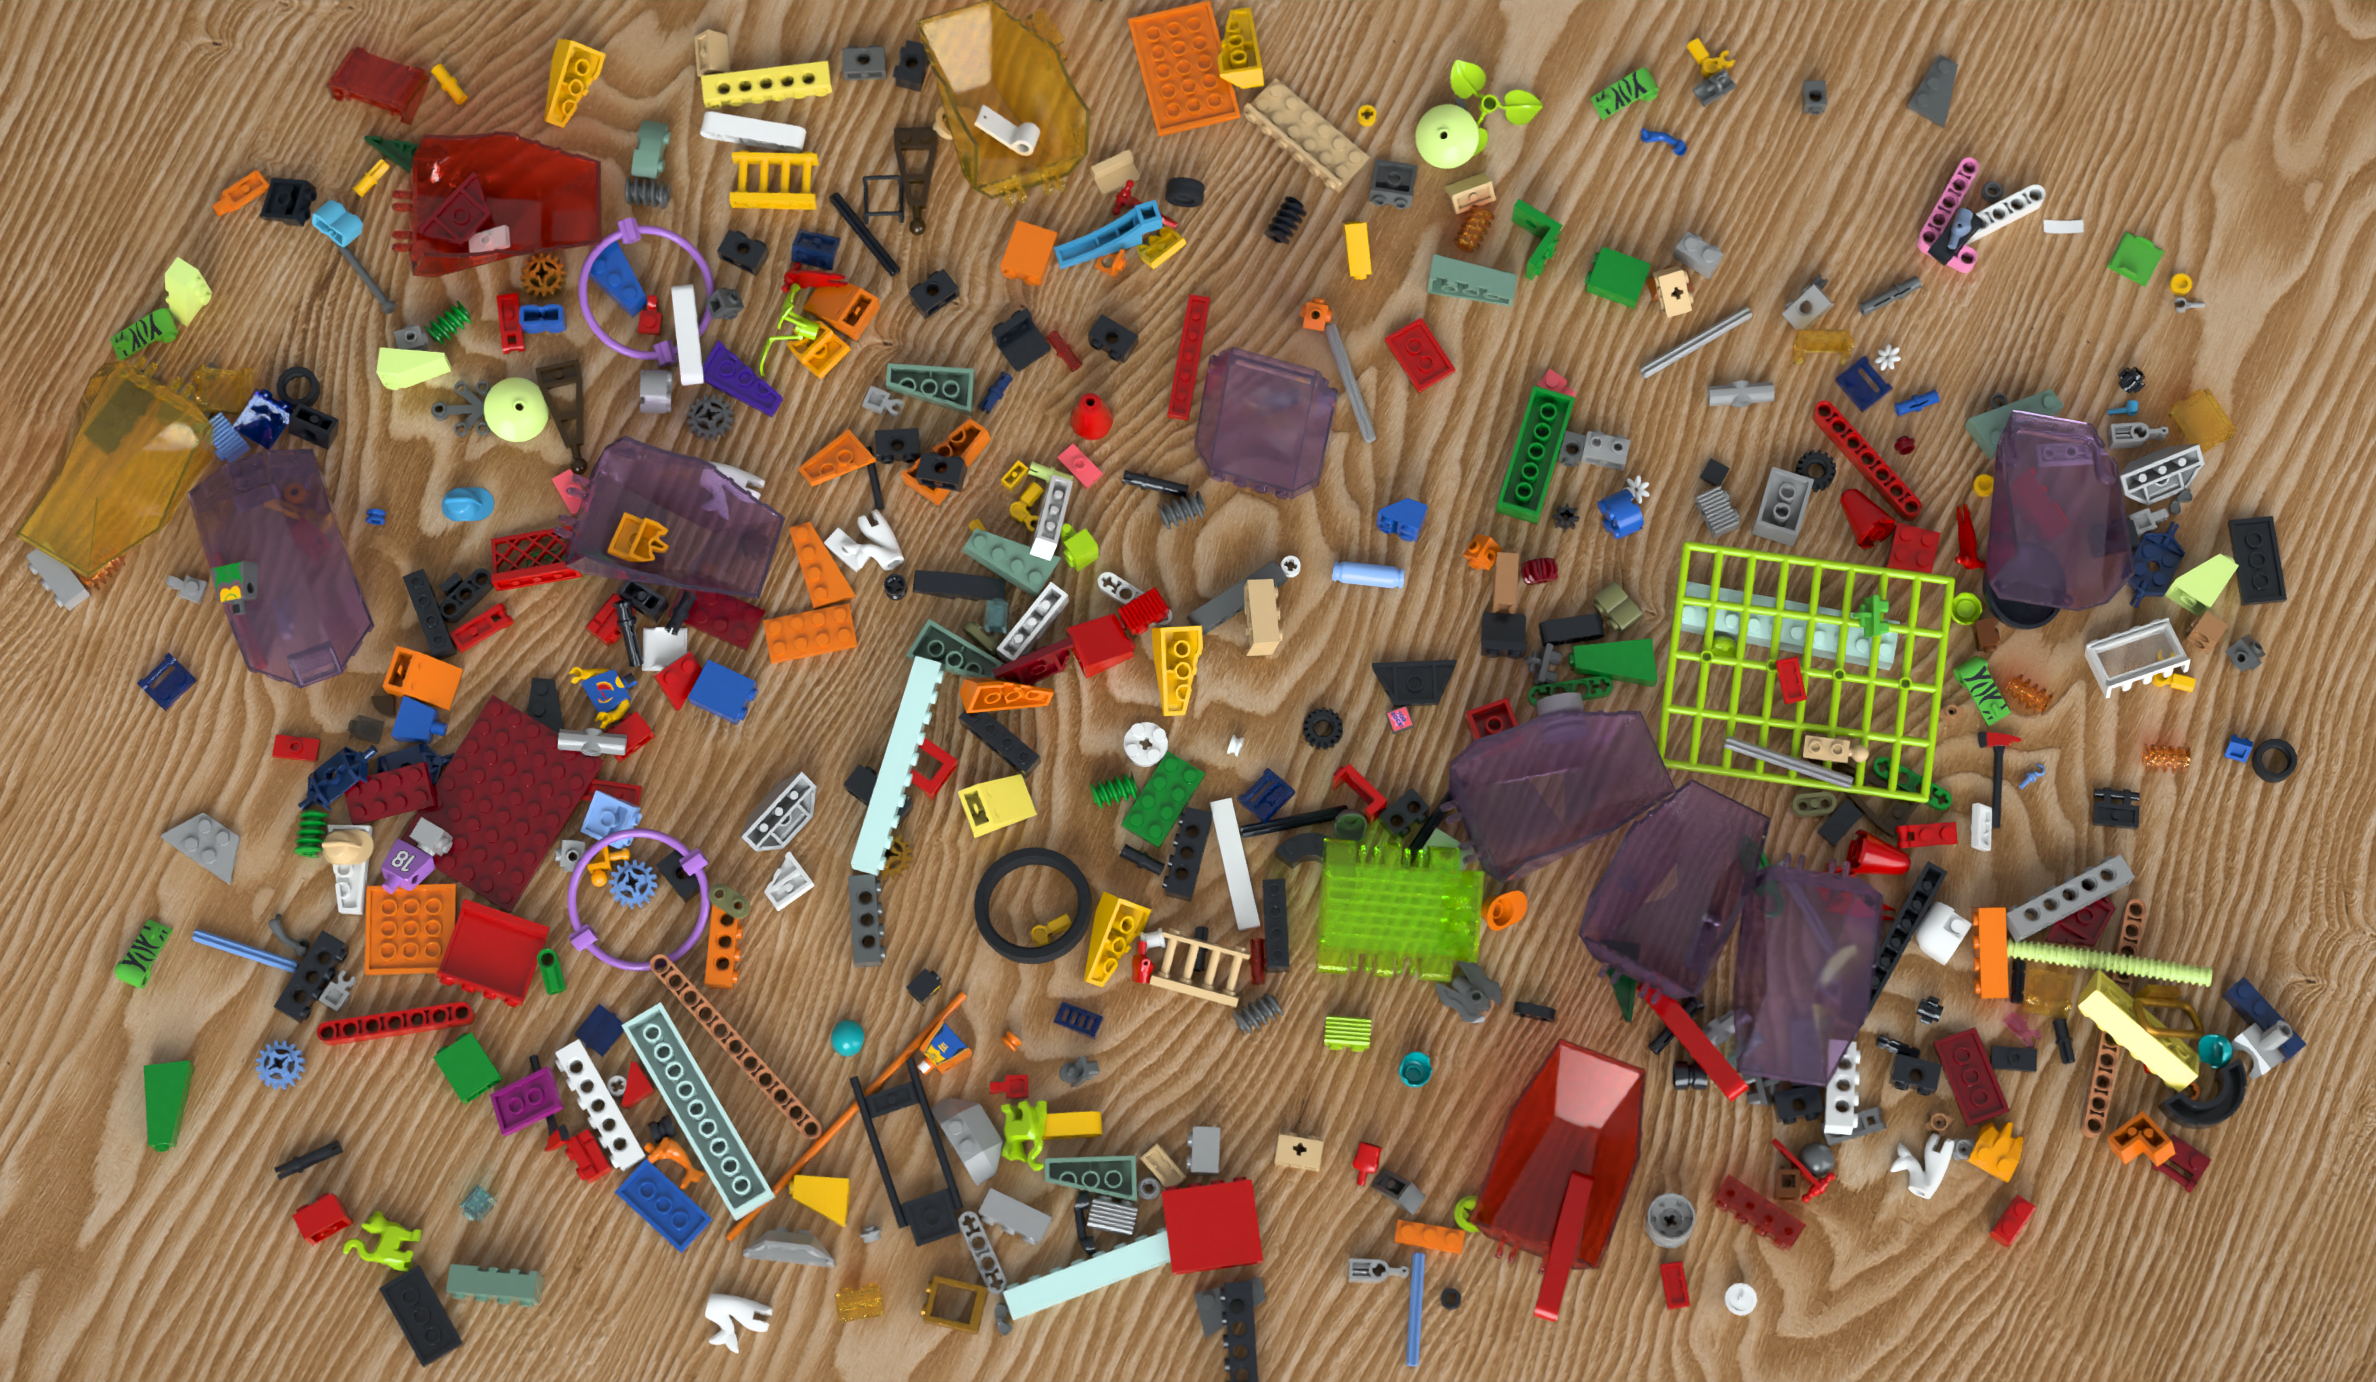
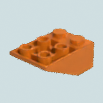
M848 283L846 286L838 288L836 286L817 287L804 305L803 310L853 340L858 341L879 310L880 303L876 296Z
M396 646L382 687L387 694L401 698L406 696L420 703L450 711L464 670L418 651Z

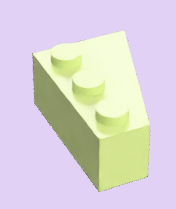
M179 257L176 258L165 273V290L169 292V296L166 297V302L169 303V308L167 309L174 319L188 326L202 306L208 304L212 291L199 270Z

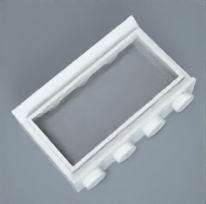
M2169 618L2155 619L2147 625L2134 626L2129 631L2113 633L2108 638L2102 640L2095 639L2086 645L2084 654L2105 698L2110 697L2113 688L2121 686L2123 691H2127L2131 688L2132 682L2141 679L2143 684H2148L2152 681L2153 675L2161 672L2164 677H2169L2172 675L2173 668L2181 666L2183 672H2187L2191 660L2182 648L2169 622Z

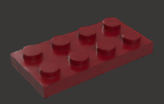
M685 577L669 609L668 618L672 617V610L678 606L684 592H691L687 601H689L692 594L696 595L697 599L689 611V618L684 620L683 624L747 651L766 613L765 610Z
M427 762L367 776L366 783L359 780L344 792L352 825H360L437 805Z
M1976 1027L1932 1043L1966 1127L2010 1111Z

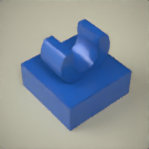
M2234 734L2228 742L2224 757L2246 763L2252 750L2253 742L2249 741L2247 737L2242 739Z

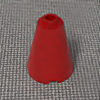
M1087 393L1080 398L1071 411V427L1075 434L1086 440H1098L1106 436L1112 427L1113 413L1110 407L1098 395Z
M1849 488L1841 494L1840 504L1856 542L1861 549L1874 547L1873 542L1877 540L1883 542L1891 535L1896 527L1894 524L1896 522L1888 513L1858 489Z
M1860 829L1856 831L1855 835H1858L1856 841L1851 840L1847 851L1846 864L1850 865V868L1847 869L1848 872L1855 874L1903 875L1909 871L1911 859H1909L1907 853L1867 831Z

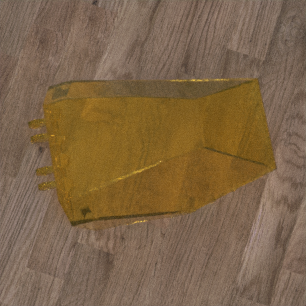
M984 0L916 20L919 35L937 82L962 173L971 187L992 200L1004 197L1005 203L1009 207H1013L1016 204L1013 193L1016 194L1017 199L1021 203H1025L1028 199L1024 190L1042 185L1043 191L1047 195L1053 194L1051 181L1054 182L1055 187L1059 191H1064L1066 187L1062 178L1069 176L1088 154L1090 109L1077 92L1060 56L1061 53L1051 40H1044L1037 35V30L1034 28L1030 30L1022 24L1020 18L1015 19L1009 14V10L995 0ZM983 104L1017 127L1023 123H1033L1040 129V136L1031 155L1023 156L1016 153L974 125Z
M140 355L135 360L133 366L122 360L104 363L90 377L54 462L15 533V536L86 578H90L107 567L109 562L118 556L122 557L125 555L126 551L136 544H142L143 540L153 533H159L173 518L174 512L194 481L212 461L213 426L195 402L188 399L195 386L188 383L179 394L176 391L182 385L183 379L181 377H176L169 387L153 379L152 376L158 368L155 362H151L146 367L144 373L140 370L147 360L143 355Z

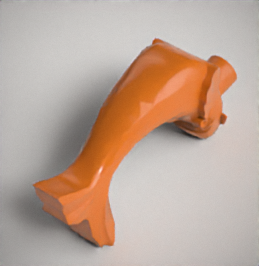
M666 1137L657 1147L648 1142L643 1148L650 1154L648 1156L650 1163L668 1158L685 1168L686 1176L681 1181L679 1189H685L691 1181L699 1182L706 1174V1172L693 1168L685 1150L673 1139Z

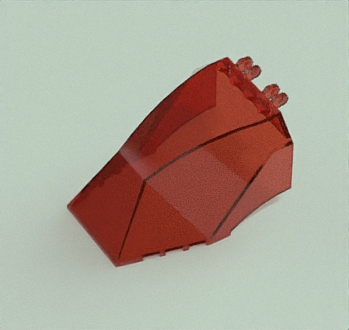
M494 131L492 133L474 135L424 134L413 154L409 191L395 190L392 192V196L395 199H409V203L392 204L393 211H409V231L397 230L392 232L394 239H409V244L395 243L392 245L393 251L403 253L409 251V266L413 276L435 278L515 256L601 244V161L577 153L574 155L561 150L559 147L554 148L542 144L538 140L533 141L512 132ZM474 171L479 179L492 214L491 218L476 233L506 225L509 227L510 247L470 253L469 241L462 247L422 236L417 233V230Z
M1559 1038L1544 1062L1509 1109L1469 1220L1487 1238L1500 1242L1495 1258L1499 1259L1502 1256L1503 1247L1506 1244L1513 1247L1508 1257V1263L1513 1264L1518 1249L1543 1258L1538 1270V1274L1543 1275L1572 1170L1594 1176V1181L1570 1269L1600 1268L1641 1157L1645 1069Z

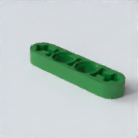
M1596 676L1538 685L1530 689L1528 702L1531 706L1536 707L1537 699L1532 698L1535 692H1539V695H1546L1549 689V696H1552L1556 688H1562L1565 693H1576L1575 687L1577 685H1584L1587 688V693L1582 695L1583 701L1604 698L1611 694L1613 682L1607 676ZM1600 682L1609 686L1606 687L1605 691H1602L1601 688H1596L1593 691L1594 694H1591L1590 683H1593V687H1598Z
M1879 757L1873 763L1872 772L1876 777L1888 783L1891 759ZM1885 763L1887 770L1880 772L1878 765ZM1899 764L1898 774H1906L1908 782L1900 784L1897 781V788L1917 793L1916 786L1922 784L1923 777ZM1931 782L1930 794L1932 790L1936 791L1934 796L1937 798L1944 796L1946 803L1939 805L1938 799L1932 797L1931 800L1924 804L1937 811L1947 810L1952 803L1951 794Z

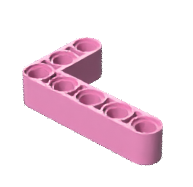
M1965 158L1961 161L1918 237V249L1929 256L1931 255L1927 251L1946 230L1976 177L1979 164L1975 159ZM1963 168L1971 169L1972 173H1966ZM1959 185L1963 190H1956L1953 186ZM1944 202H1948V203H1950L1953 207H1952V208H1947V207L1944 206L1943 203H1944ZM1933 220H1940L1943 225H1936ZM1929 237L1933 242L1928 243L1923 238ZM1964 245L1946 265L1962 273L1970 272L1976 263L1977 253L1973 248ZM1966 257L1970 259L1971 262L1965 263L1964 261H1962L1961 258Z

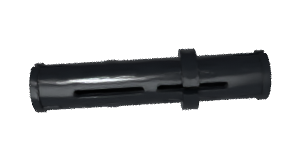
M1125 470L1122 481L1123 484L1141 487V490L1150 489L1179 497L1184 496L1185 499L1189 485L1151 477L1148 473L1143 475Z
M337 1139L300 1157H292L293 1160L274 1167L276 1173L286 1170L277 1175L279 1180H282L294 1173L299 1172L300 1174L304 1172L303 1169L343 1153V1149L339 1147L332 1150V1148L340 1145Z

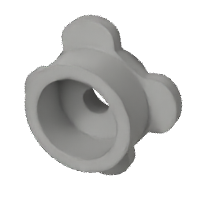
M1954 1139L1953 1159L1956 1161L1960 1159L1967 1160L1975 1142L1972 1139Z
M871 1225L863 1228V1232L859 1235L860 1238H863L864 1243L872 1242L882 1238L880 1234L882 1229L881 1227L876 1228V1225Z

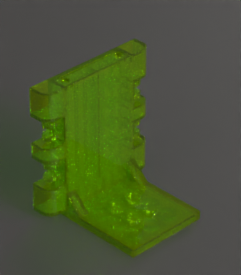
M1324 838L1315 973L1347 975L1349 953H1352L1351 971H1357L1359 953L1366 954L1365 972L1371 971L1374 954L1373 977L1392 978L1394 956H1396V974H1401L1403 971V957H1410L1409 974L1415 975L1417 958H1419L1418 980L1450 982L1453 960L1478 963L1484 871L1459 870V848L1427 846L1426 868H1424V850L1419 849L1416 867H1410V849L1405 848L1403 866H1401L1402 845L1400 843L1382 842L1381 864H1379V846H1374L1372 864L1365 863L1366 845L1360 846L1359 860L1356 863V840Z

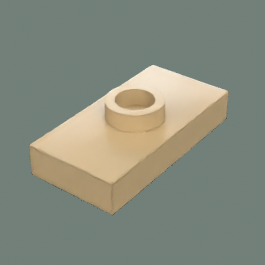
M1158 1143L1140 1157V1160L1165 1188L1178 1186L1187 1178Z

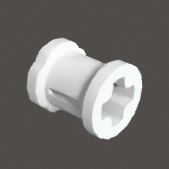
M1162 928L1145 934L1139 932L1141 941H1147V949L1159 946L1162 948L1166 947L1164 937H1162Z

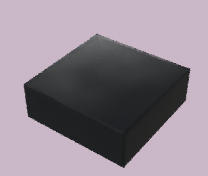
M1711 458L1700 479L1715 487L1721 486L1730 468Z
M456 572L439 586L448 597L463 580Z

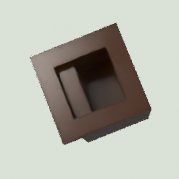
M1997 617L1976 620L1971 628L1977 652L1991 653L1997 651L1996 645L2000 641L1999 630L1994 627L1997 623Z
M1780 1166V1169L1775 1171L1774 1200H1798L1800 1197V1170H1794V1166ZM1788 1180L1790 1182V1186L1784 1187L1782 1185V1181Z

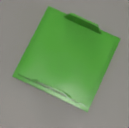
M2125 232L2107 268L2145 287L2164 251L2154 246L2153 242L2141 236L2136 237Z

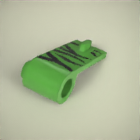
M1644 67L1590 99L1601 119L1604 120L1638 99L1646 100L1647 102L1652 101L1658 96L1659 88L1648 68Z
M162 308L150 313L110 338V341L119 361H123L156 340L164 341V343L174 341L178 335V330L169 310Z
M1975 656L1954 668L1953 673L1959 684L1968 689L1987 726H1990L2011 712L1987 670L1989 669L1988 663L1983 657Z
M148 919L123 961L117 963L114 970L116 978L143 989L150 979L151 966L173 932V929Z

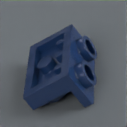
M799 229L792 244L791 260L832 270L841 238Z

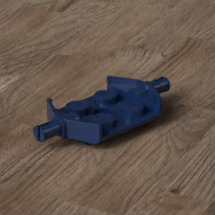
M2170 522L2165 533H2146L2123 576L2134 591V596L2129 604L2133 606L2135 603V608L2139 607L2144 596H2164L2185 555V551L2174 538L2179 528L2177 523L2174 526L2175 522ZM2147 563H2156L2158 565V571H2150L2147 567Z
M426 743L378 757L374 775L402 768L408 764L414 765L427 762L433 786L439 780L444 765L449 764L455 753L441 757Z
M371 745L362 753L360 751L356 752L347 746L342 748L308 776L307 798L298 804L299 808L303 811L312 804L317 803L331 811L332 809L328 806L359 780L367 782V762L378 753L377 749ZM336 771V775L332 779V774Z

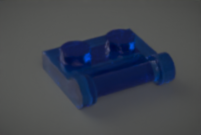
M1866 356L1860 358L1854 365L1835 379V382L1862 413L1893 390V387L1889 383L1887 384L1869 364L1870 360ZM1860 369H1863L1879 387L1880 390L1877 393L1858 372Z
M169 652L152 672L137 682L164 711L197 681ZM172 665L175 669L152 689L150 685Z
M1266 768L1263 771V776L1244 795L1240 794L1236 799L1244 808H1247L1265 824L1295 794V790L1271 769ZM1271 781L1272 784L1252 803L1250 800Z

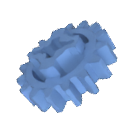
M633 860L632 865L624 861L625 867L622 868L617 865L618 873H611L615 879L609 880V884L614 886L610 889V893L616 894L614 900L616 902L621 900V906L623 907L629 903L631 909L634 908V904H638L642 908L643 901L649 904L650 900L648 897H655L656 895L652 889L658 888V884L653 882L657 879L656 874L650 875L653 869L651 867L645 869V862H642L639 866L636 860ZM634 871H640L643 874L637 875L634 873ZM625 874L623 881L620 882L621 877ZM631 876L636 882V892L631 887ZM644 887H647L646 891L641 895ZM623 894H631L633 898L626 897Z
M277 1040L274 1041L273 1047L266 1044L267 1051L260 1050L262 1058H256L255 1060L260 1064L255 1070L262 1072L258 1078L265 1080L264 1084L266 1086L272 1084L275 1090L278 1089L279 1085L286 1090L288 1083L295 1086L294 1079L301 1080L299 1072H305V1068L301 1064L305 1063L306 1060L299 1058L303 1054L302 1051L296 1050L297 1046L295 1044L289 1046L286 1040L283 1041L282 1045ZM278 1051H287L289 1054H278ZM280 1061L283 1062V1063H282V1065H283V1068H282V1069H279V1068H278V1067H279L278 1062H280ZM279 1075L282 1076L283 1079H274L272 1078V1076L275 1077Z

